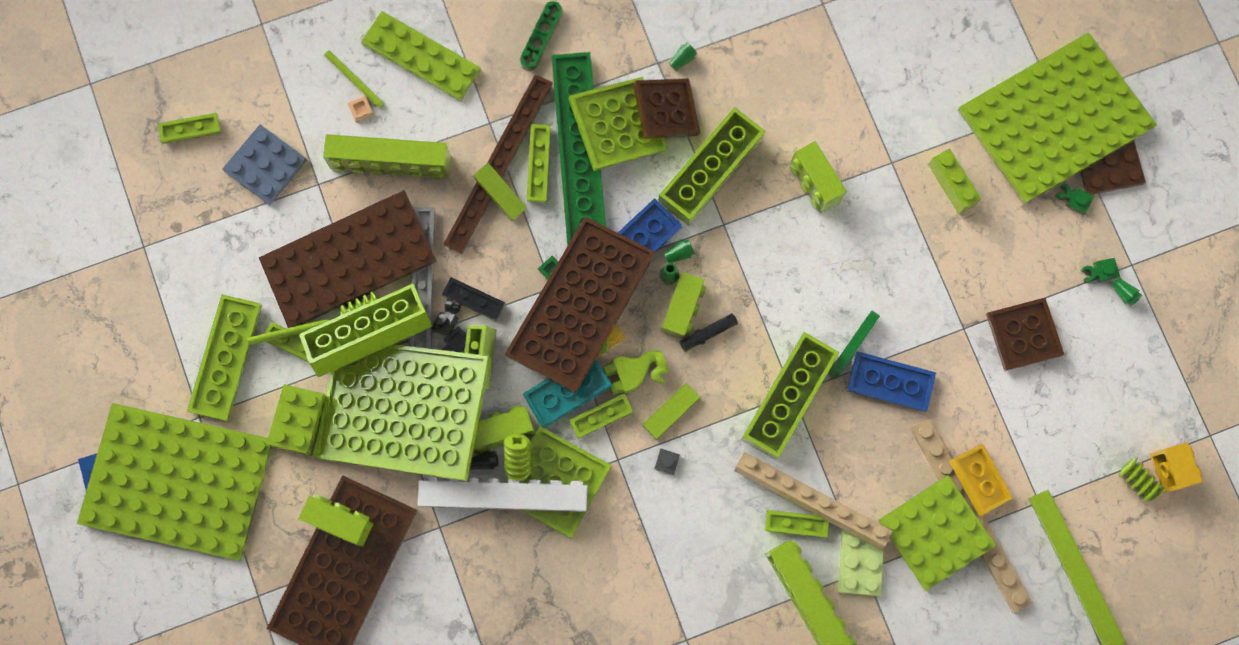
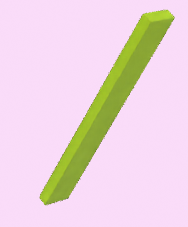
M1049 490L1028 498L1101 644H1126Z

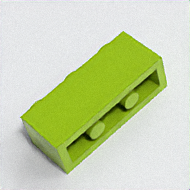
M950 148L931 159L928 166L958 214L975 206L981 200V197Z
M681 272L661 332L684 339L686 334L690 335L693 323H690L692 315L696 316L700 305L697 304L699 297L703 298L706 286L703 284L705 279Z
M468 325L464 353L491 357L485 390H489L497 330L486 325Z

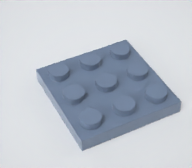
M260 124L222 170L270 206L307 162V159Z

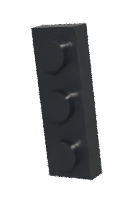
M450 277L442 293L443 297L454 299L456 303L496 322L505 306L504 301Z

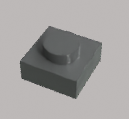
M660 449L654 469L674 475L680 454Z

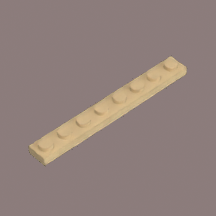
M746 452L743 453L734 470L881 550L885 548L892 533V530Z

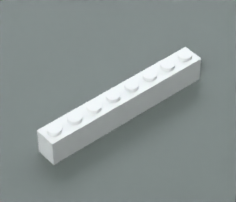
M425 477V481H419L418 506L587 512V485H583L582 481H571L570 485H562V481L555 480L550 481V484H541V480H529V484L520 483L521 480L515 481L508 479V483H500V479H487V482H479L478 478H468L466 482H458V480L446 478L445 481H437V477Z

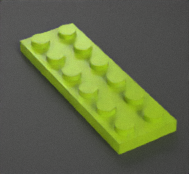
M384 11L380 12L361 41L363 46L460 102L481 71V67Z
M221 294L187 412L229 421L250 349L247 338L254 336L262 308L261 303Z

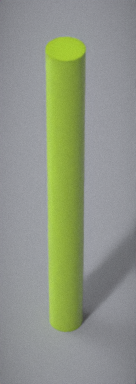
M330 50L324 54L378 108L382 107L384 102Z
M324 319L249 337L247 341L250 346L301 334L329 320Z

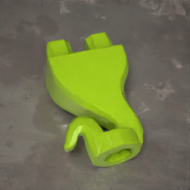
M648 351L638 358L620 356L613 358V362L603 366L607 377L615 374L618 375L619 381L611 383L613 385L611 388L613 395L622 393L626 395L639 389L652 363L657 365L651 373L652 380L665 384V379L660 378V375L668 373L669 369L662 351Z

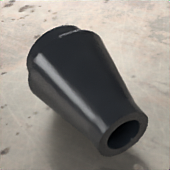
M489 449L472 457L469 470H494L495 467L499 466L497 452Z

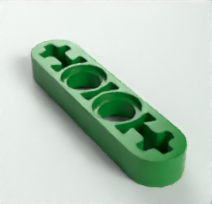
M550 1L545 5L521 54V66L527 71L534 70L538 66L561 18L562 7L557 1ZM555 7L556 10H557V12H554V13L552 14V17H551L552 20H551V19H549V17H550V10H549V9L552 10V9ZM543 23H548L551 28L549 31L544 32L540 29V26ZM540 40L543 45L540 48H534L532 42ZM531 52L534 53L532 56L533 63L530 62L529 64H526L525 59L528 60L531 56Z
M871 310L828 374L835 379L838 378L879 319V314Z

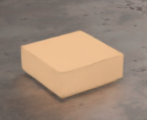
M366 96L348 103L355 122L374 115Z

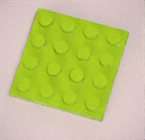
M643 77L569 96L568 99L594 171L666 152L669 149L665 138L644 139L633 87L635 80H644Z
M539 426L530 442L531 472L520 483L529 484V480H541V484H550V481L555 480L562 481V485H570L571 481H582L583 485H587L588 510L612 465ZM521 510L571 539L586 512Z
M948 475L878 520L882 526L892 530L889 538L925 591L996 546Z

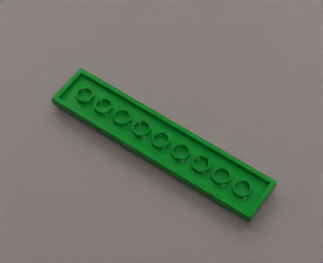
M590 52L551 55L567 246L584 217L606 227L601 170L594 171L568 99L570 95L594 89Z

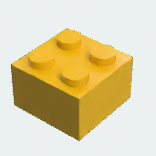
M1188 442L1150 453L1157 476L1161 482V487L1166 488L1164 493L1203 482L1201 469L1194 460V450L1189 446Z

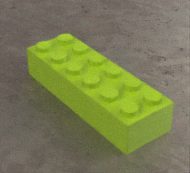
M734 107L659 194L658 202L689 226L764 138L765 130Z
M326 134L323 158L334 172L342 173L344 170H348L356 174L372 172L374 175L389 173L396 177L411 175L414 178L430 176L436 180H442L443 177L448 178L451 155L447 143Z
M411 284L299 335L309 364L319 378L433 326L414 284Z
M803 332L740 440L777 460L840 352Z
M790 539L765 553L817 645H857L851 635L848 636L844 631L846 626L841 617H836L833 609L835 607L829 597H824L822 584L818 579L815 580L810 573L813 571L811 565L807 560L803 561L800 556L802 551L797 542H792Z

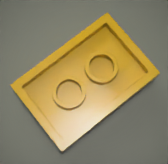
M983 443L949 460L979 516L1013 499Z

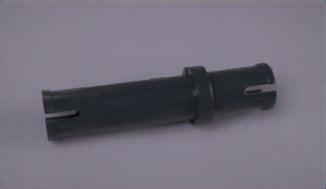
M731 313L701 330H695L690 336L679 340L680 346L684 352H687L691 348L700 344L703 345L710 338L738 325V321L735 315Z

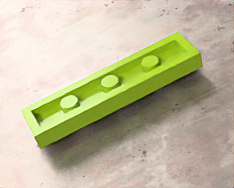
M531 124L526 199L530 203H547L551 125Z

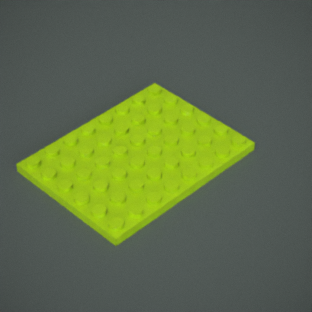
M1089 32L958 108L959 113L1024 205L1157 126V123Z
M393 344L332 371L313 458L467 481L491 357Z
M112 403L77 524L241 561L272 447L267 445L268 438Z

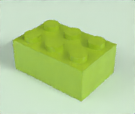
M814 141L794 153L790 163V170L801 181L800 186L802 190L811 197L810 202L814 209H818L820 213H823L839 204L847 190L817 142Z
M283 384L267 445L312 456L326 395Z
M514 406L509 409L510 412L504 414L501 411L489 415L490 418L485 420L479 418L473 449L475 453L479 454L489 449L492 450L504 446L505 438L512 434H520L527 438L534 436V429L526 406Z
M316 494L315 498L308 496L298 520L356 545L364 546L373 526V523L369 522L370 517L357 511L354 514H350V508L338 503L332 506L330 505L331 500Z

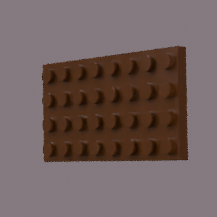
M405 190L258 257L288 328L303 325L339 308L341 305L348 304V302H352L356 298H361L363 295L376 291L437 262Z
M584 217L504 355L577 394L656 255L655 251Z
M342 475L330 499L332 501L330 505L334 506L335 503L350 508V514H354L357 511L370 517L369 522L373 523L366 542L362 547L316 527L266 629L299 645H353L418 511L417 509Z

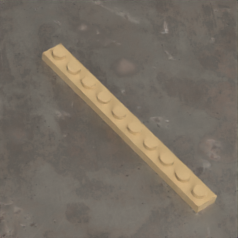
M930 419L910 428L938 480L947 475L951 478L996 546L981 555L1012 613L1032 604L1033 602L984 515H978L949 462L952 458Z

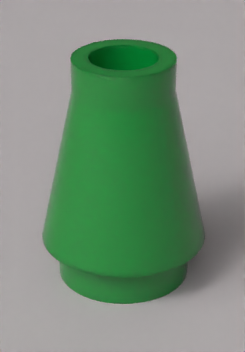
M687 42L680 46L668 63L677 71L694 60L698 53Z
M688 239L686 241L682 240L664 254L668 263L692 258L691 256L695 252Z
M667 263L660 269L659 275L663 282L672 284L678 280L679 270L675 264Z
M1120 277L1111 285L1124 304H1128L1130 307L1142 297L1139 289L1125 282Z

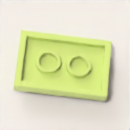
M843 529L841 535L838 593L880 597L883 550Z

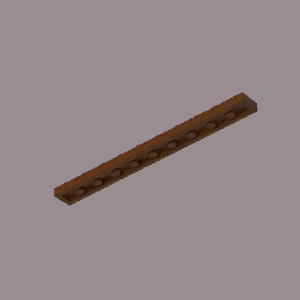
M535 74L488 160V163L502 179L553 85L551 81ZM477 182L444 242V246L460 254L464 252L491 201V197Z

